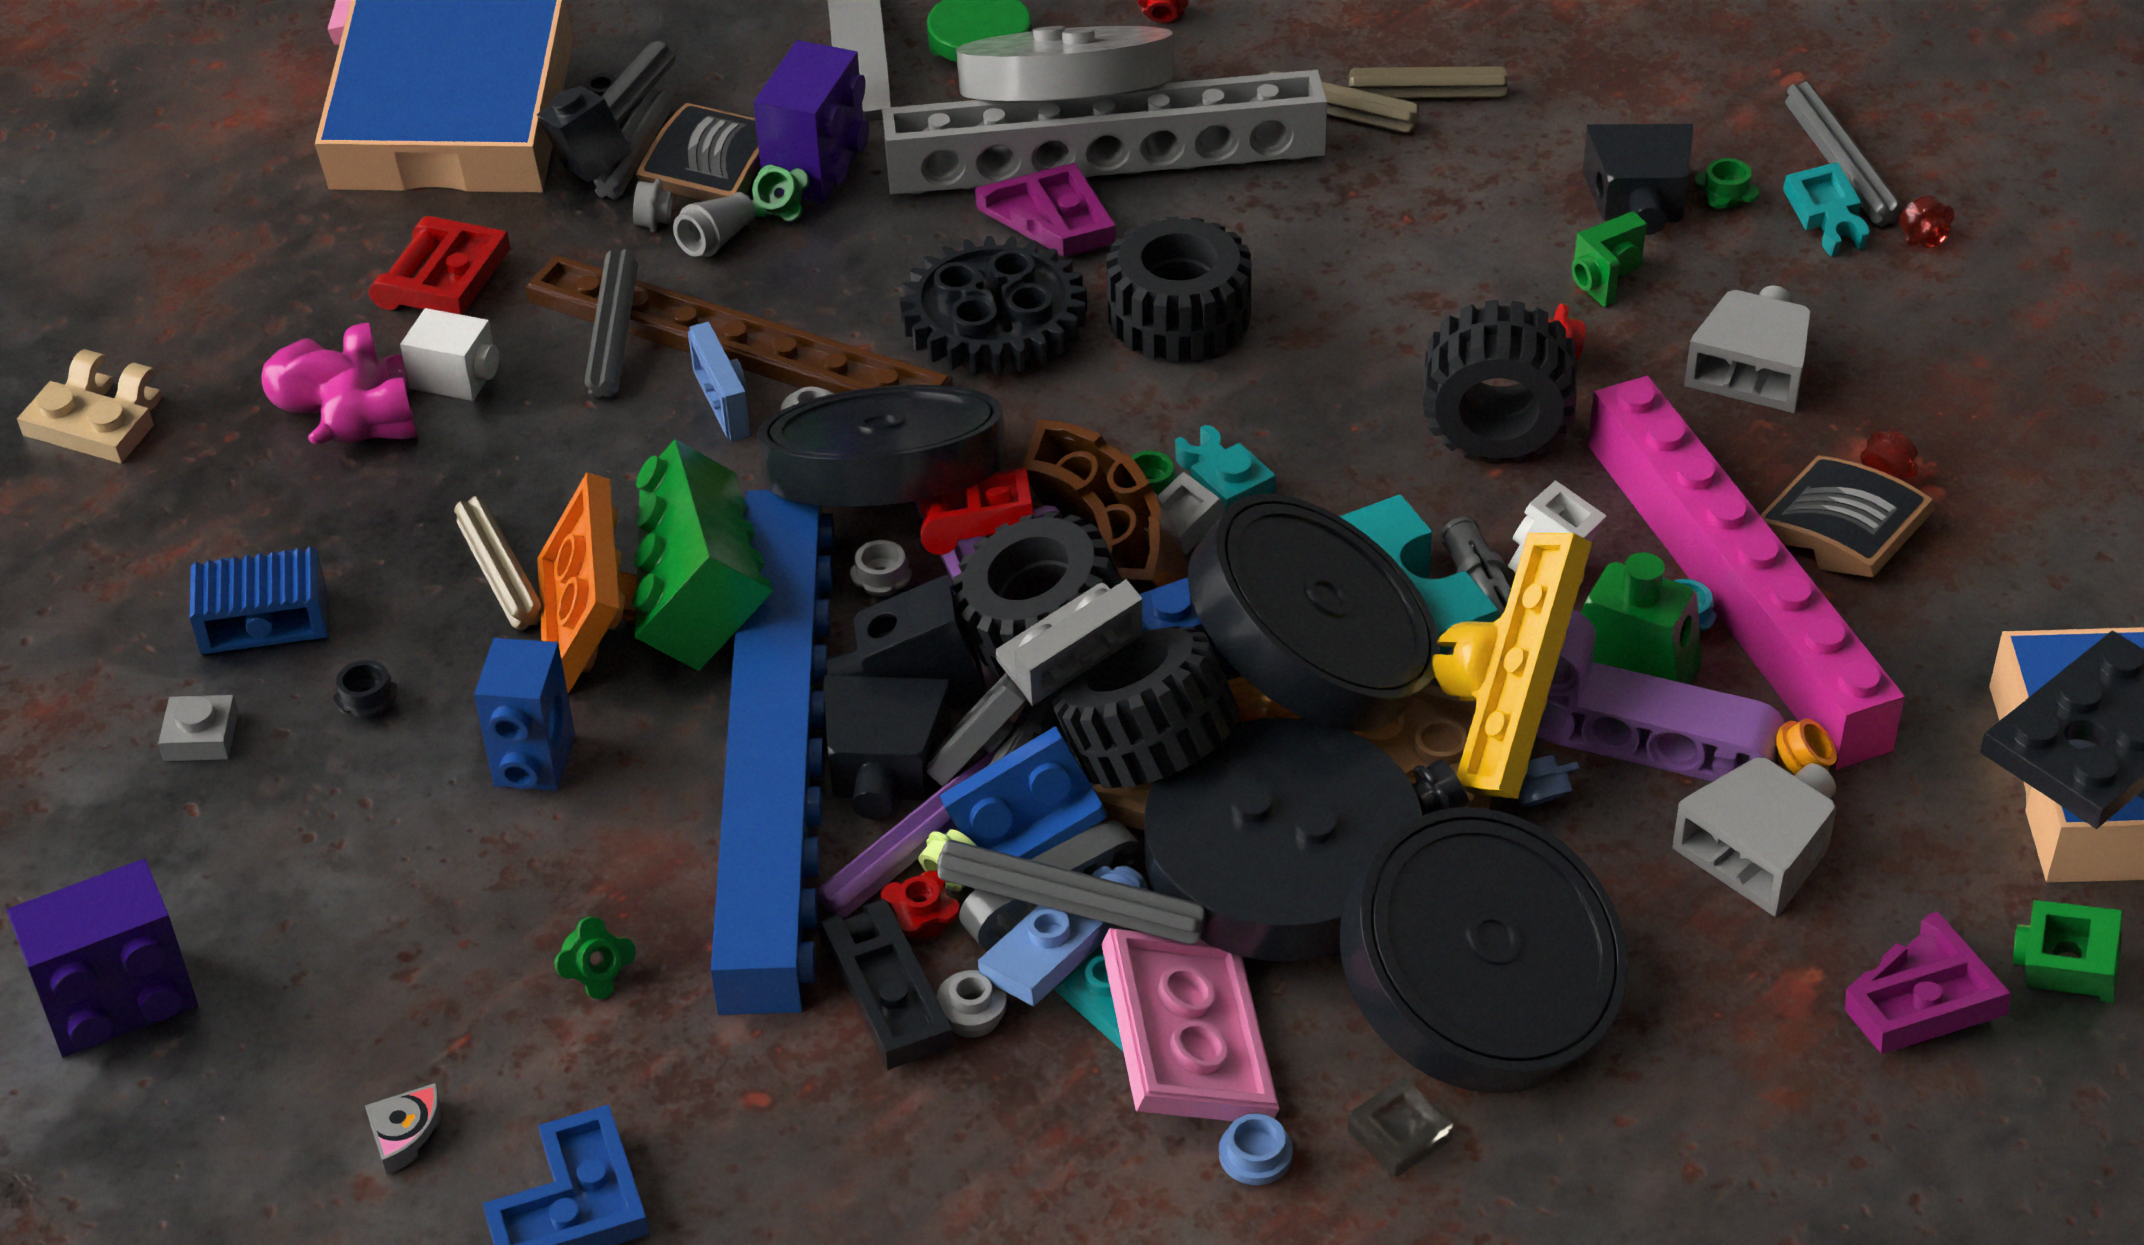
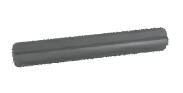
M1806 81L1799 86L1792 84L1787 89L1789 96L1785 100V104L1829 164L1839 163L1859 197L1861 207L1875 226L1881 228L1888 223L1896 224L1900 220L1899 212L1903 206L1814 86Z
M955 840L945 842L938 857L937 873L938 877L943 881L1189 945L1197 944L1204 931L1206 923L1205 907L1196 902Z

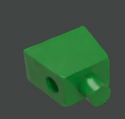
M1639 552L1632 554L1626 559L1625 564L1619 562L1608 564L1588 595L1581 614L1587 617L1595 627L1596 641L1593 662L1691 685L1702 664L1697 593L1690 586L1664 578V562L1658 556L1651 553Z

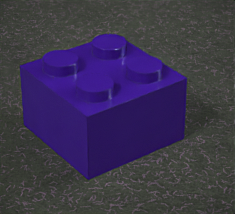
M797 40L753 101L761 169L766 165L781 167L788 172L796 168L802 169L809 177V186L803 190L801 199L824 203L836 184H841L844 181L848 166L857 152H862L867 145L869 122L863 119L862 108L866 81L865 77L859 73L858 51ZM779 189L776 194L784 195V189Z
M145 858L6 909L62 1058L199 1006L169 914Z

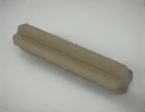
M1502 66L1353 68L1349 73L1348 86L1349 88L1397 99L1503 98L1507 92L1508 77L1506 68Z
M1271 71L1270 74H1272V73H1284V72ZM1321 81L1327 100V116L1404 134L1412 133L1417 124L1419 107L1414 102Z
M473 496L468 502L460 500L454 509L457 515L456 522L510 624L518 630H525L529 625L538 626L541 623L540 609L542 604L486 501L478 496Z

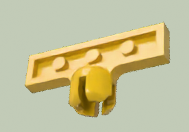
M1528 533L1508 602L1502 616L1494 622L1463 621L1454 624L1437 641V644L1442 647H1454L1453 655L1435 654L1432 657L1434 677L1440 688L1449 696H1459L1460 701L1476 702L1475 714L1456 775L1465 791L1470 794L1518 799L1592 546L1591 541L1575 533Z

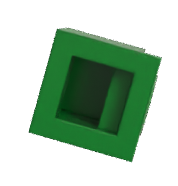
M2034 900L2030 925L2017 924L2013 966L2025 967L2027 987L2100 996V1001L2115 1004L2123 941L2122 910ZM2064 952H2071L2076 954L2079 958L2060 956L2059 954Z

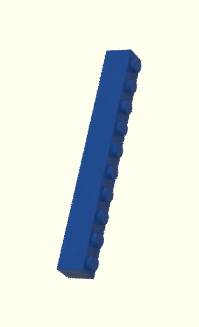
M769 490L745 491L747 510L744 513L743 519L753 524L756 534L750 545L762 553L765 566L760 574L771 580L774 591L735 632L711 959V975L718 1015L802 1012L803 984H813L816 981L814 941H805L806 930L818 929V894L816 888H808V878L820 877L819 837H810L811 827H822L823 824L821 786L813 787V778L825 776L824 739L815 738V730L826 729L824 690H817V683H823L824 676L828 675L826 659L829 658L828 645L819 644V639L831 637L830 600L821 599L822 593L833 592L831 555L823 556L824 550L835 549V525L833 513H822L821 505L805 504L784 499Z

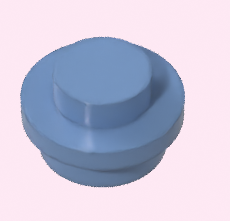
M1259 1113L1243 1115L1237 1118L1221 1137L1219 1144L1220 1163L1229 1176L1241 1183L1264 1185L1274 1182L1288 1171L1292 1163V1141L1282 1125L1268 1115Z

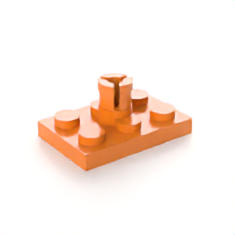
M586 472L537 558L539 600L542 604L540 609L541 640L558 642L568 694L582 672L588 673L592 669L598 654L599 643L607 629L614 630L620 620L635 625L636 609L632 607V599L636 591L637 575L620 569L621 551L615 548L614 531L618 520V509L612 506L610 479Z

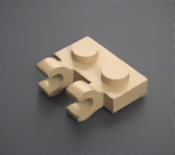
M83 349L76 354L71 362L66 384L49 381L19 415L17 421L23 436L122 464L154 426L150 410L159 403L162 393L159 389L145 386L154 375V369L137 363L129 364L120 376L116 396L114 398L104 395L113 384L112 376L96 372L106 360L105 356L101 353Z

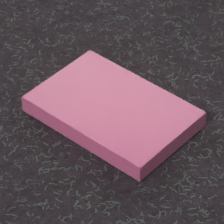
M1109 928L1101 945L1136 1112L1235 1121L1243 1115L1252 1113L1265 1114L1275 1118L1280 1108L1243 957L1213 947L1202 939H1199L1197 944L1189 945L1139 931Z

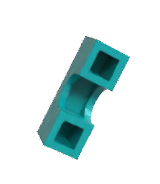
M1401 494L1339 516L1369 536L1404 570L1428 606L1438 632V638L1452 625L1463 621L1494 622L1498 619V609L1466 571L1441 579H1427L1430 575L1432 531ZM1440 646V654L1445 655L1447 651L1454 647Z

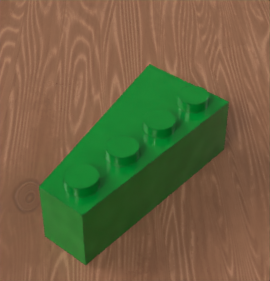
M674 439L659 457L653 455L644 463L636 480V487L640 489L639 510L635 518V526L638 528V549L633 560V564L637 568L636 591L632 599V607L636 609L635 638L700 671L774 590L771 580L760 574L765 566L762 553L750 545L756 534L753 524L742 518L747 510V506L736 473Z

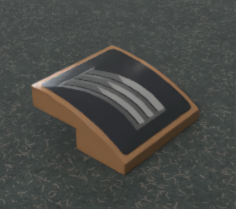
M686 103L662 128L645 155L636 175L639 181L654 183L656 178H660L663 182V190H669L674 194L703 201L728 197L737 192L746 195L755 174H758L761 170L756 120L751 117Z
M1818 455L1760 516L1783 545L1814 549L1818 570L1874 577L1935 510V505L1931 497L1889 474L1859 463Z

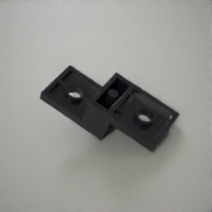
M2112 630L1986 731L1983 736L1980 753L2096 829L2136 796L2144 800V649Z

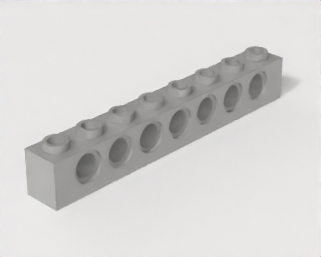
M1318 69L1171 82L1130 92L1073 99L1041 101L969 100L882 108L890 195L902 193L922 194L927 191L958 188L975 189L1075 163L1083 176L1088 178L1090 176L1123 173L1135 175L1145 171L1168 169L1190 170L1201 166L1223 164L1245 165L1256 161L1278 159L1299 160L1305 157L1325 155L1327 100Z

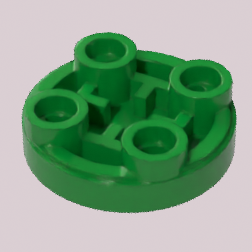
M942 0L932 8L927 18L928 47L930 52L953 62H957L956 49L963 44L985 38L1032 31L1031 13L1028 7L1020 0Z

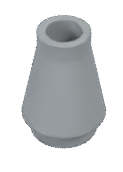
M741 192L728 197L688 204L682 208L680 215L674 220V236L679 246L687 254L695 257L700 255L704 257L712 256L744 226L754 221L755 207L751 199Z

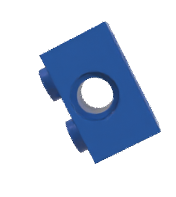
M493 638L474 692L493 786L558 791L575 737L558 642Z

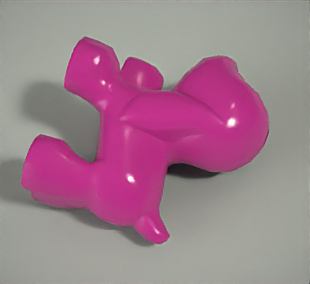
M369 322L353 325L346 330L343 338V352L341 353L334 350H326L316 340L305 338L279 349L264 363L262 386L267 398L273 405L290 413H321V422L308 436L309 441L314 445L323 444L331 440L338 443H357L373 438L409 439L417 437L414 416L407 395L409 384L402 354L385 357L378 363L374 337Z

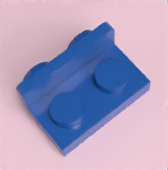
M1056 726L939 795L944 808L959 831L971 839L976 846L1029 860L1094 827L1108 816L1092 783L1087 778V775Z

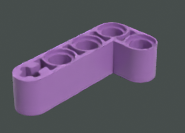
M1572 611L1565 643L1560 652L1548 693L1547 705L1537 731V739L1712 782L1755 757L1767 758L1775 763L1778 754L1776 735L1780 726L1784 724V719L1779 711L1771 705L1758 700L1593 662L1596 641L1595 627L1583 614Z

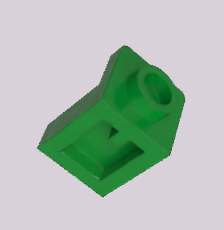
M1634 211L1577 233L1575 255L1572 262V278L1583 291H1587L1603 307L1615 303L1618 277L1641 268L1647 223Z

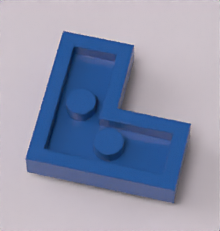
M609 1104L538 1125L542 1145L554 1182L482 1203L494 1245H617L649 1235L646 1215Z

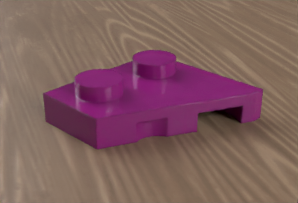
M1075 163L975 188L976 206L979 211L1037 241L1048 249H1057V253L1063 257L1113 244L1116 240V226Z
M1937 911L1928 914L1921 920L1920 934L1909 945L1905 947L1896 943L1881 957V963L1877 968L1865 971L1846 989L1845 1011L1882 1055L2008 1015L2011 992Z

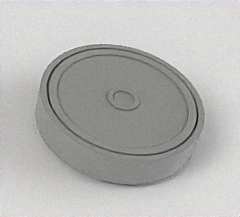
M1064 26L1035 28L1031 32L985 38L963 44L956 49L960 94L964 97L978 100L1041 101L1102 96L1158 86L1170 82L1176 77L1173 32L1159 27L1094 26L1065 28Z

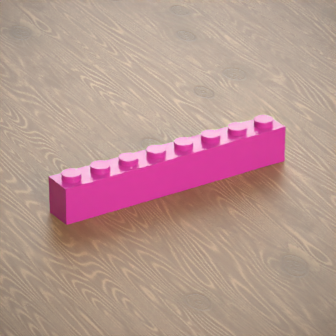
M1649 376L1595 390L1593 392L1588 447L1688 578L1701 582L1709 588L1713 596L1714 612L1798 721L1805 718L1812 719L1827 731L1837 751L1836 762L1832 764L1834 769L1838 770L1893 752L1905 695Z

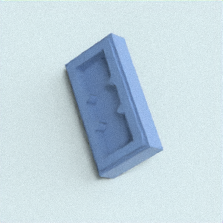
M709 321L690 326L688 338L693 372L726 438L733 442L750 437L745 394L747 387L738 359H728Z
M1038 906L978 960L979 973L986 976L992 985L1034 1007L1102 944L1109 928L1119 929L1120 926Z

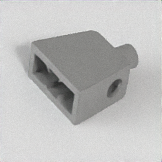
M1767 286L1761 290L1759 295L1740 290L1728 291L1690 340L1684 386L1794 413L1797 407L1804 365L1810 310L1804 305L1793 303L1791 294L1779 286Z
M1755 757L1679 802L1672 849L1776 917L1784 910L1828 850L1837 811L1834 802L1830 799L1836 793L1835 781L1831 774L1818 764H1807L1795 775H1792L1767 758Z

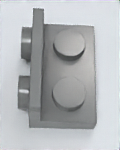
M1127 579L1112 589H1109L1104 583H1099L998 647L996 659L1033 706L1142 636L1143 599Z

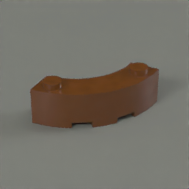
M1038 419L1021 468L1027 469L1029 484L1042 504L1055 506L1061 513L1081 517L1083 520L1098 527L1102 538L1105 539L1122 581L1127 579L1138 594L1186 578L1185 557L1176 527L1141 468L1128 453L1123 454L1119 449L1108 444L1101 434L1090 429L1062 421Z

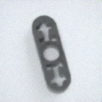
M1108 820L1030 860L1092 876L1094 871L1102 866H1108L1112 870L1118 866H1126L1137 871L1144 857V848L1120 821ZM975 889L964 901L960 909L959 919L982 948L990 950L1039 905Z

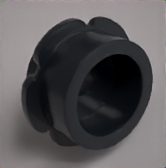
M359 660L348 664L338 673L336 678L338 693L334 695V702L336 707L344 714L352 713L355 717L370 719L382 714L387 706L395 702L398 695V687L395 682H391V676L384 665L373 660Z
M1438 759L1427 767L1418 765L1414 768L1416 782L1412 786L1417 794L1423 815L1434 811L1461 808L1469 805V798L1463 785L1445 761Z

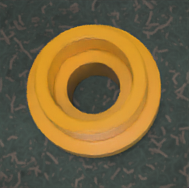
M1809 718L1802 719L1799 722L1788 721L1780 726L1777 731V762L1781 768L1792 775H1795L1810 763L1818 764L1829 772V766L1836 762L1837 751L1827 731L1816 721Z

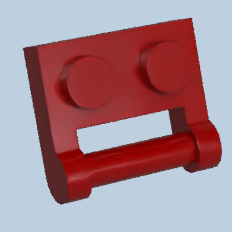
M425 216L413 229V240L389 272L378 275L369 287L368 294L377 306L385 310H394L400 304L463 315L511 249L508 232L433 216ZM430 253H433L416 277L413 278Z
M1021 468L997 472L986 480L965 489L919 500V509L925 518L921 526V542L923 547L935 555H944L956 548L959 540L980 536L989 538L996 533L995 528L1005 523L1010 526L1020 522V517L1034 514L1027 469Z

